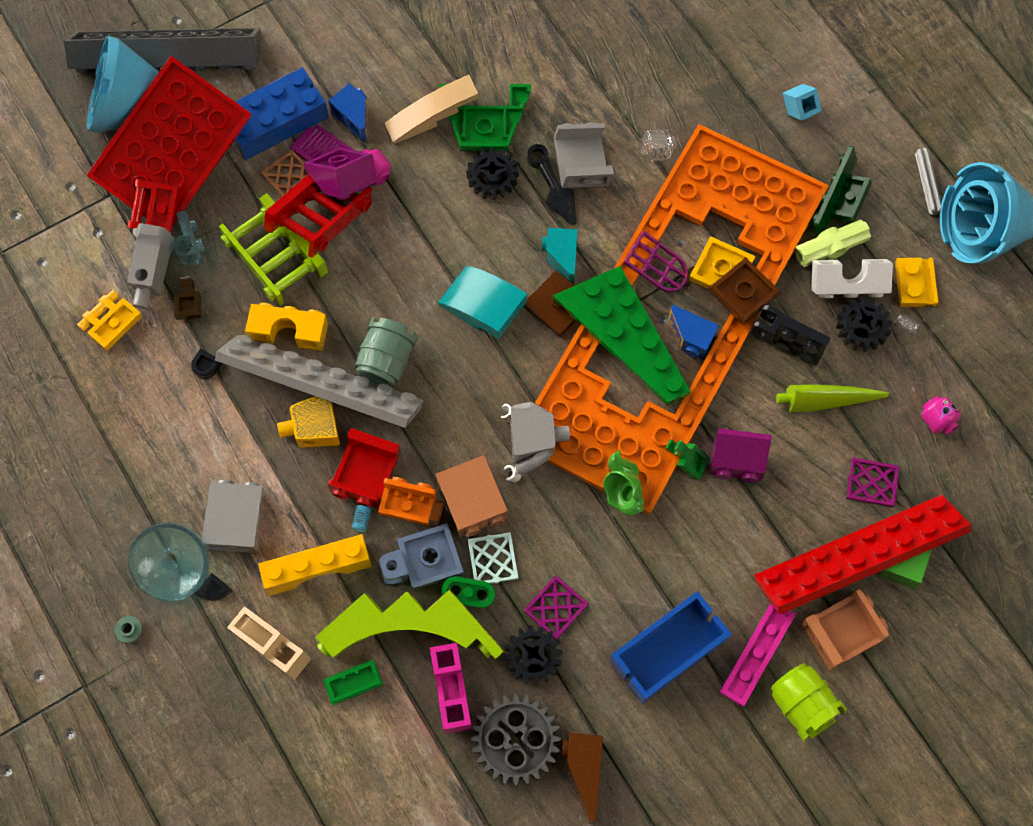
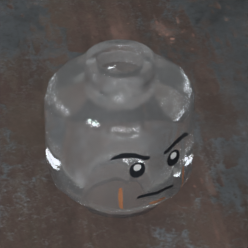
M667 129L646 131L643 137L639 139L641 156L646 157L651 162L669 159L672 151L676 150L675 137L671 136Z

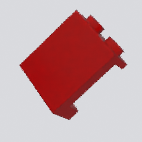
M350 428L347 435L348 445L333 480L328 482V487L332 495L339 499L346 500L348 497L356 500L358 505L379 508L385 488L384 480L385 478L391 479L401 454L400 446L397 443Z

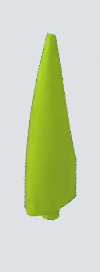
M790 385L786 389V393L776 394V403H788L789 413L813 412L889 397V392L839 385Z

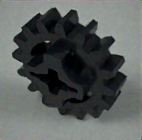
M490 148V153L488 154L481 150V157L474 155L473 162H468V171H466L467 179H469L468 186L469 188L474 187V194L482 192L483 199L487 195H491L492 200H495L498 194L500 197L505 198V191L512 193L513 186L518 184L519 169H517V162L511 161V154L503 156L502 149L499 150L498 154L494 153L493 148Z
M861 297L859 303L852 299L849 305H843L842 312H839L836 318L839 320L835 326L836 329H842L838 337L846 338L845 345L854 344L853 350L855 351L858 346H862L863 352H866L869 346L876 350L879 344L883 345L886 342V337H889L892 331L889 329L892 321L886 320L890 314L889 311L882 312L881 310L884 305L875 306V299H871L869 303H866L864 297ZM852 315V321L848 324V317ZM877 325L880 326V331L878 334H876Z
M529 625L528 632L526 633L521 628L518 629L519 637L511 635L510 640L513 644L505 645V650L510 652V654L504 655V661L511 662L507 666L508 672L516 671L514 674L515 680L520 676L524 677V685L531 679L534 685L538 686V679L540 678L547 683L549 673L553 676L557 675L554 666L559 667L562 665V661L556 658L563 655V650L556 649L560 644L559 639L552 641L553 632L550 631L546 635L543 634L542 626L539 627L537 632L533 630L532 625ZM532 638L538 639L537 642L526 641L527 639ZM547 647L551 650V661L544 654ZM516 649L522 654V660L519 665L515 659ZM538 651L539 659L532 658L529 660L528 652L534 653ZM539 668L541 670L540 672L536 673L528 672L530 669Z

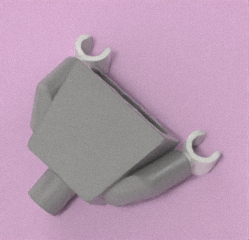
M533 402L521 403L513 407L508 404L502 406V409L508 412L507 415L501 416V418L510 423L513 464L517 463L515 467L506 465L504 471H513L512 476L506 478V480L517 482L522 475L536 469L554 455L555 442L570 441L569 426H554L553 413L547 412L546 409Z

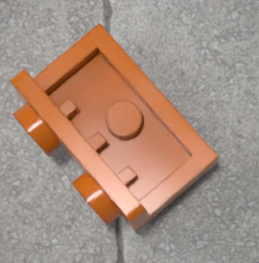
M399 477L385 478V488L378 514L429 526L431 509L434 501L437 500L436 490L426 483L414 485L407 483V480Z

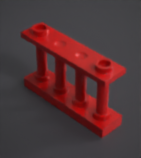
M308 174L265 211L264 229L272 234L277 228L286 227L310 242L308 256L313 258L319 251L323 252L328 243L362 212L369 210L372 204L371 187L368 186L359 195L355 192L351 193L350 197L346 198L351 202L344 208L321 194L320 187ZM314 200L337 215L328 220L305 206L308 201ZM299 213L322 228L315 234L290 219L293 214Z

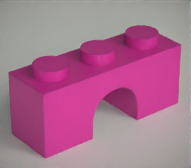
M457 643L431 647L430 652L444 733L450 734L472 730Z

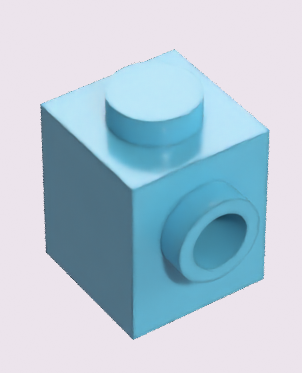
M801 84L782 93L789 116L798 120H804L822 111L817 88Z

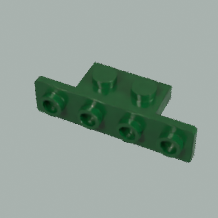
M849 146L846 154H842L839 163L840 167L831 178V187L828 193L823 195L821 209L814 215L813 227H815L817 236L827 229L831 218L851 223L855 222L872 184L871 178L851 174L857 162L854 146Z

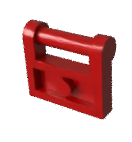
M135 179L134 187H136L131 221L128 220L127 228L133 229L137 228L139 224H148L166 228L172 235L180 187ZM146 189H150L152 192L146 223H141Z

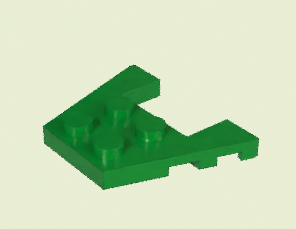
M439 84V88L447 84ZM510 84L509 106L462 105L457 107L458 113L448 116L460 151H490V148H493L494 151H499L500 149L508 151L530 97L531 84Z

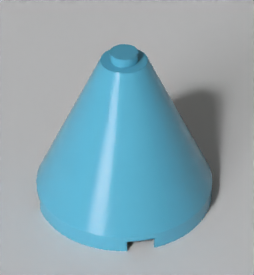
M106 37L95 73L97 76L94 89L91 92L87 117V130L90 132L103 133L119 130L159 73V71L116 37Z
M973 163L957 173V176L960 177L954 186L948 185L941 204L940 230L944 244H950L954 251L951 254L957 260L973 264L987 263L1033 238V195L1002 167L992 163Z

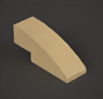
M246 607L239 612L227 627L293 680L297 678L311 660L302 649Z

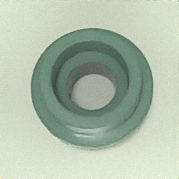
M125 616L116 623L115 635L123 643L135 642L142 634V624L133 616ZM132 625V630L129 633H124L125 626Z

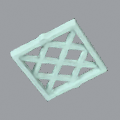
M511 532L468 539L475 580H480L485 572L493 577L492 580H486L489 584H498L499 582L518 579ZM505 538L501 546L493 542V540ZM487 541L483 549L479 548L475 543ZM508 541H509L510 553H509L508 551H506L505 549H503V548L505 547V545L508 543ZM490 544L498 549L493 557L485 552ZM473 548L480 552L475 559ZM500 552L508 556L504 564L496 559ZM482 555L490 559L485 567L478 562ZM511 559L513 570L507 567V564L510 562ZM493 562L501 567L496 574L488 569ZM476 566L482 569V572L479 574L478 577L476 573ZM504 569L512 574L510 577H499Z

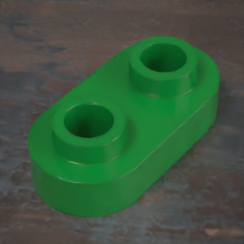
M454 576L448 578L442 586L443 595L448 590L451 591L453 586H460L461 592L455 596L465 606L487 608L495 600V590L486 581ZM480 590L487 592V597L484 600H480L477 597V593Z

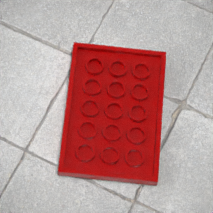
M170 56L86 176L132 209L136 187H134L135 179L180 187L174 227L253 114L176 58ZM146 189L142 216L146 219L152 192L150 189Z

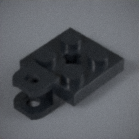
M764 305L760 317L771 323L772 326L769 327L756 321L751 333L769 344L772 342L784 352H791L799 356L806 363L818 365L831 337L786 316L785 313L773 307Z

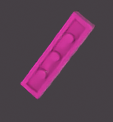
M770 603L720 690V695L740 707H744L796 615L794 612L787 611L779 615Z

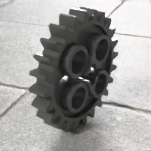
M517 694L514 695L513 702H509L507 696L504 695L503 704L501 705L494 699V709L491 710L485 706L484 711L487 716L478 715L477 720L481 723V726H473L472 728L473 731L479 734V736L471 738V742L479 744V746L472 749L473 754L482 755L477 759V764L486 762L487 765L483 772L486 774L493 770L492 779L494 781L500 775L503 776V785L507 784L509 778L513 779L515 786L518 785L520 778H523L525 784L529 785V776L531 775L538 781L540 779L538 771L541 770L547 774L549 770L545 764H555V759L550 755L559 754L560 749L553 746V744L561 742L560 737L553 736L560 729L559 726H551L555 716L546 717L548 707L546 706L539 710L538 699L532 705L529 704L528 695L525 696L523 702H519ZM512 714H520L524 718V722L522 725L514 727L509 724V717ZM502 722L514 736L517 737L520 734L522 736L521 743L534 754V758H530L517 743L511 745L510 735L501 729L498 723ZM494 733H499L504 737L503 744L498 747L492 746L489 743V738ZM533 733H538L543 737L544 741L540 746L534 747L528 743V737ZM513 753H519L523 756L524 762L522 765L514 767L508 762L509 756Z

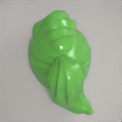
M617 450L609 458L608 468L611 472L604 478L603 487L607 494L608 504L623 514L632 516L644 510L643 504L645 502L642 497V484L638 478L639 469L635 463L622 458L621 451Z

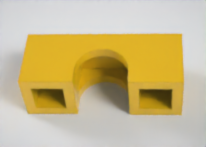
M268 303L251 304L245 332L254 341L274 344L275 336L281 329L292 328L296 330L295 341L298 348L323 351L328 328L326 314L318 310L300 311L291 306L279 308Z

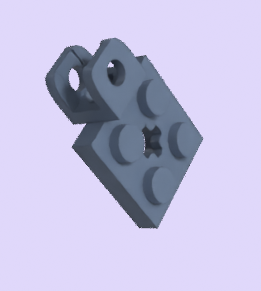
M448 524L397 539L399 550L387 553L379 559L380 570L386 585H397L410 580L413 591L445 581L450 577L464 575ZM427 551L438 555L433 563L423 560L426 557ZM391 567L396 568L393 571L388 570Z

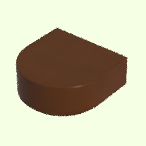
M434 501L429 516V529L442 524L446 507L445 502Z

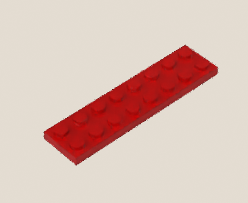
M940 495L754 575L755 582L779 615L966 535L971 532V524L943 495Z

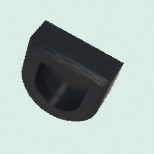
M200 349L192 360L191 368L198 378L209 379L217 373L223 363L215 361V356Z

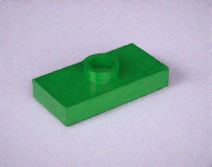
M374 659L323 679L332 706L384 686Z

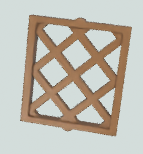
M293 150L275 160L273 164L261 172V175L281 196L285 194L280 188L286 189L287 193L295 186L291 185V178L300 179L301 181L307 176L304 175V170H306L304 162ZM291 157L290 164H282L284 160ZM294 158L299 162V164H293ZM278 167L277 174L269 173L272 169ZM281 167L289 168V174H280ZM293 168H301V174L292 175ZM269 177H276V183H274ZM288 178L287 185H279V179Z

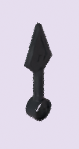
M542 144L530 146L527 151V162L531 167L540 170L550 188L545 204L571 225H575L574 190L562 188V186L558 185L547 164L548 149ZM541 152L544 158L540 161H535L531 158V154Z

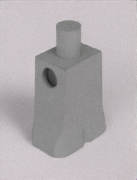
M139 224L137 228H133L132 234L136 237V243L127 283L135 290L132 306L139 309H147L150 294L159 296L161 294L170 254L175 246L176 239L171 236V233L166 228Z

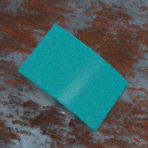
M466 266L439 300L438 305L475 329L479 330L481 328L499 340L527 303V293L488 272Z

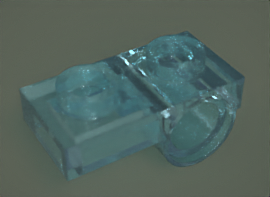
M186 210L176 213L183 233L173 242V249L178 260L185 266L204 263L202 253H205V248L201 238L196 239L195 233L199 232L195 219L189 218ZM187 248H191L190 251H188V252H186V253H182L183 250H185V249H187Z

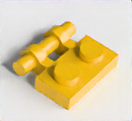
M114 290L106 296L103 295L98 300L99 303L90 312L86 311L82 315L83 319L77 324L82 331H85L90 325L93 326L87 332L88 335L106 351L143 317L141 312L124 298L115 304L114 302L120 296ZM108 310L109 312L99 320L98 317Z

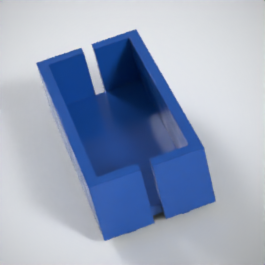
M303 67L235 101L253 114L236 138L235 144L246 161L306 130L309 126L329 118L325 100L316 86L314 87L312 80Z
M698 591L611 654V664L624 680L629 677L628 686L642 705L726 643L732 635L717 615L711 619L710 623L707 622L706 619L710 617L713 610Z

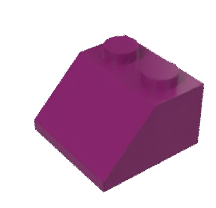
M338 148L304 163V168L323 193L334 196L339 200L349 198L350 194L356 191H364L369 185L377 182L373 154Z
M719 428L712 447L710 474L716 475L719 479L742 478V481L748 483L762 481L766 471L772 435Z

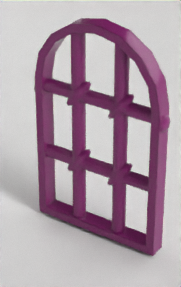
M645 231L640 234L623 262L655 285V287L665 292H674L681 289L686 284L688 278V268L683 259ZM645 236L656 244V247L650 249L640 241ZM638 245L651 254L648 260H644L634 253ZM659 248L673 257L671 262L657 254ZM631 256L644 264L642 270L629 262ZM653 258L659 259L668 266L665 272L659 271L650 264ZM676 260L681 264L684 273L673 265ZM646 269H651L661 276L659 282L645 274ZM670 270H674L683 277L680 285L667 276ZM663 281H668L676 288H666L661 284Z

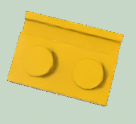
M929 257V259L897 258L895 267L900 307H925L926 305L936 307L938 295L933 257Z

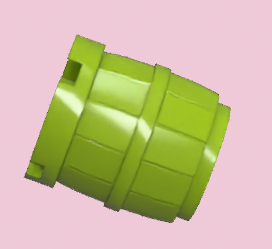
M806 663L789 671L770 688L773 691L772 697L781 709V713L798 730L797 734L804 743L807 742L809 736L812 739L836 722L834 718L840 713L843 716L848 711L841 700H837L828 683L823 680L812 666H807Z

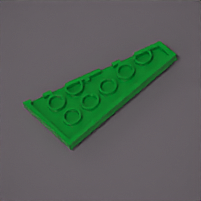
M621 266L553 295V300L558 305L561 304L575 321L578 320L588 330L589 334L615 358L618 357L626 365V368L631 373H635L645 383V386L666 405L690 395V389Z

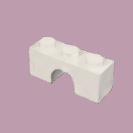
M862 259V269L859 275L853 279H844L842 263L838 260H812L811 290L818 294L820 298H833L834 294H843L844 297L855 298L859 294L866 293L870 297H883V293H891L893 263L888 259Z

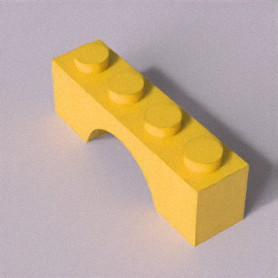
M362 534L258 563L263 586L269 596L293 590L299 584L318 576L332 573L349 574L372 567Z

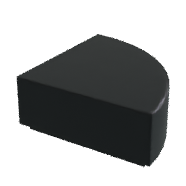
M211 573L194 594L203 600L216 601L227 597L233 590Z

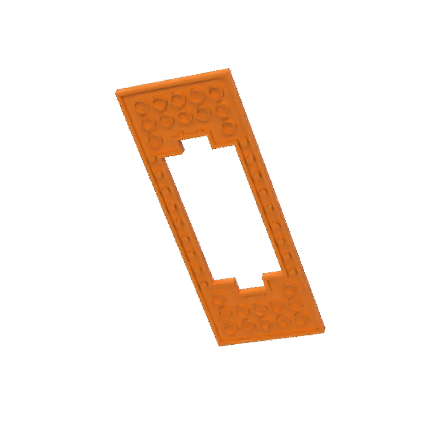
M698 124L614 268L621 266L633 287L640 275L623 262L643 231L660 241L675 214L702 226L709 212L712 211L744 227L737 244L762 255L756 268L776 285L795 247L798 245L821 203L823 195L827 192L829 185ZM645 236L640 241L650 249L656 247V244ZM639 245L634 251L644 260H648L651 255ZM633 256L630 257L629 262L642 270L644 264ZM761 311L744 325L732 314L729 315L689 388L691 391L690 395L683 399L675 414L647 401L638 417L603 400L611 386V382L586 369L600 343L581 324L535 404L546 409L547 412L553 413L554 426H569L570 441L555 442L554 455L546 462L605 492L603 480L611 472L608 468L609 458L617 450H620L621 457L635 463L639 469L638 478L642 484V497L645 502L642 512L650 516L680 459L665 449L669 440H673L676 444L679 440L683 441L686 445L690 443Z

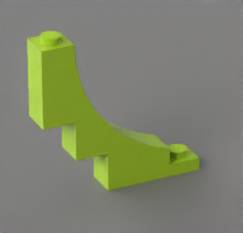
M450 590L426 611L409 592L404 593L384 612L368 594L364 593L316 636V639L320 642L317 644L320 651L326 657L331 655L333 658L339 657L352 646L370 637L400 630H416L437 634L453 640L465 648H469L474 642L479 640L481 643L478 645V648L487 658L493 656L497 659L505 652Z

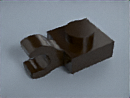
M191 275L181 276V293H174V317L176 320L202 318L201 294L199 291H194V281L191 280Z

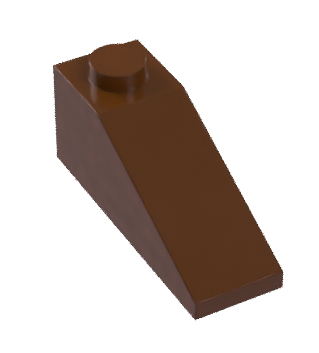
M570 733L569 740H563L562 757H567V767L589 824H595L603 736Z

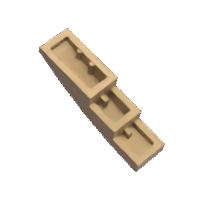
M470 75L455 80L422 97L386 121L385 126L393 144L437 127L436 121L458 113L457 107L479 99L478 92Z

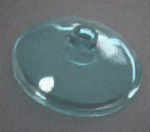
M165 522L152 525L138 535L130 548L128 564L134 582L144 593L162 601H178L191 596L202 586L209 571V555L204 542L193 530L181 524ZM170 553H174L177 556L176 561L170 558Z

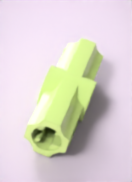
M861 219L839 229L837 227L828 228L820 233L817 238L796 246L794 250L796 259L803 267L811 265L812 260L836 259L845 254L848 249L869 241L871 238L870 228Z

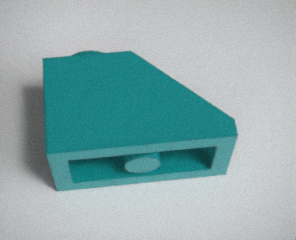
M548 228V236L542 238V251L546 252V261L574 284L578 230Z

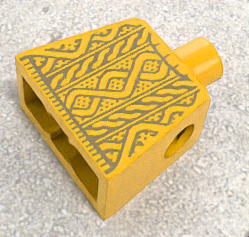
M317 396L291 405L290 413L292 420L277 423L280 438L295 435L296 442L301 448L340 445L332 402Z

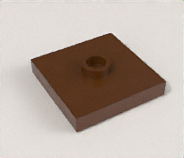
M746 257L712 284L708 290L742 325L759 313L764 305H768L777 298L781 292Z
M555 270L527 299L524 308L558 337H561L575 323V320L561 304L558 305L553 300V295L575 285Z

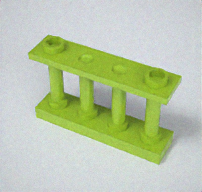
M266 193L259 198L262 205L260 213L232 232L224 224H221L219 226L222 232L220 239L228 249L231 247L263 284L265 287L263 291L270 301L276 300L282 306L285 303L280 293L308 272L312 273L315 271L321 278L328 273L326 262L318 253L313 258L308 256L309 242L284 226L277 228L272 234L268 233L247 249L240 245L237 240L263 223L265 211L275 203ZM280 237H286L290 241L289 247L260 267L251 258ZM301 254L305 259L303 260L304 264L277 283L273 284L266 276V274L293 255Z

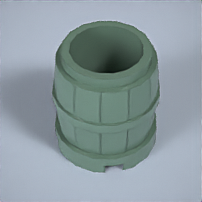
M372 317L367 328L368 333L359 348L360 351L355 364L357 368L356 373L376 384H386L393 387L394 384L398 383L404 369L408 365L411 349L415 346L418 339L417 333L413 331V334L410 335L406 332L408 327L396 321L380 318L379 322H376L375 317Z

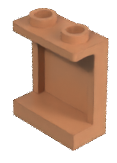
M484 455L435 474L440 491L443 493L457 527L459 537L464 535L466 537L474 536L480 532V529L489 525L491 528L497 527L505 522L504 519L508 518V510Z
M861 589L822 612L807 617L801 623V626L829 671L889 637L887 623L882 617L877 616L873 609L872 599L868 594H864Z

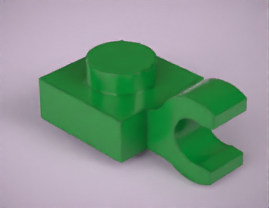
M670 439L665 448L669 453L680 458L677 466L692 479H700L711 459L696 444L688 443L686 445L681 440L676 444Z

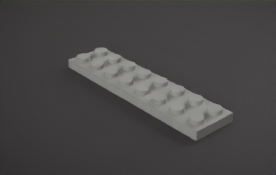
M247 335L235 336L216 351L215 361L404 428L409 425L422 409L424 400L417 398L412 393H402L394 390L389 385L376 384L364 376H354L346 373L341 368L325 366L318 360H308L300 357L295 352L277 349L270 343L254 341Z

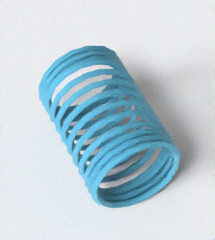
M363 505L356 506L351 527L353 530L366 532L371 508Z

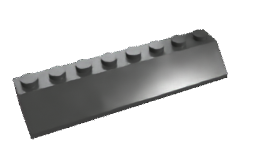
M261 29L75 31L64 40L67 68L76 69L78 73L97 69L101 50L107 36L120 39L157 71L160 70V67L164 66L170 56H173L187 67H193V70H205L207 66H216L218 70L230 69V66H239L240 69H252L260 60Z

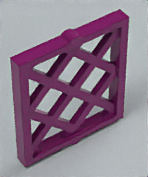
M852 457L846 499L894 507L896 488L898 487L899 466ZM861 464L871 465V466L868 467L867 469H864V467H863ZM855 465L862 471L857 476L853 474ZM879 467L887 468L888 470L883 473ZM873 468H875L880 475L874 480L868 474V472ZM893 471L894 481L891 483L886 475ZM863 475L870 481L865 486H862L858 481V478ZM881 478L888 485L882 490L876 484ZM853 482L860 488L854 493L851 492ZM871 485L877 490V493L872 497L865 490ZM891 488L892 498L889 500L884 492ZM863 492V494H864L867 498H865V497H860V496H856V495H858L859 493ZM881 495L884 501L876 500L875 498Z
M555 575L524 609V612L539 627L542 626L546 632L551 630L546 627L545 623H555L556 632H553L552 637L557 640L588 606V603L574 592L573 588L567 586ZM553 584V593H545ZM556 584H561L566 589V592L557 593ZM557 596H567V605H558ZM570 596L576 597L580 604L571 605ZM544 597H554V606H544ZM541 598V606L532 607ZM580 608L572 617L571 609ZM558 609H568V618L558 619ZM541 610L542 619L538 620L532 614V611ZM545 610H554L555 619H545ZM559 622H567L559 631Z

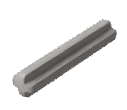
M920 148L916 151L915 157L930 215L940 214L942 201L930 151L928 148Z

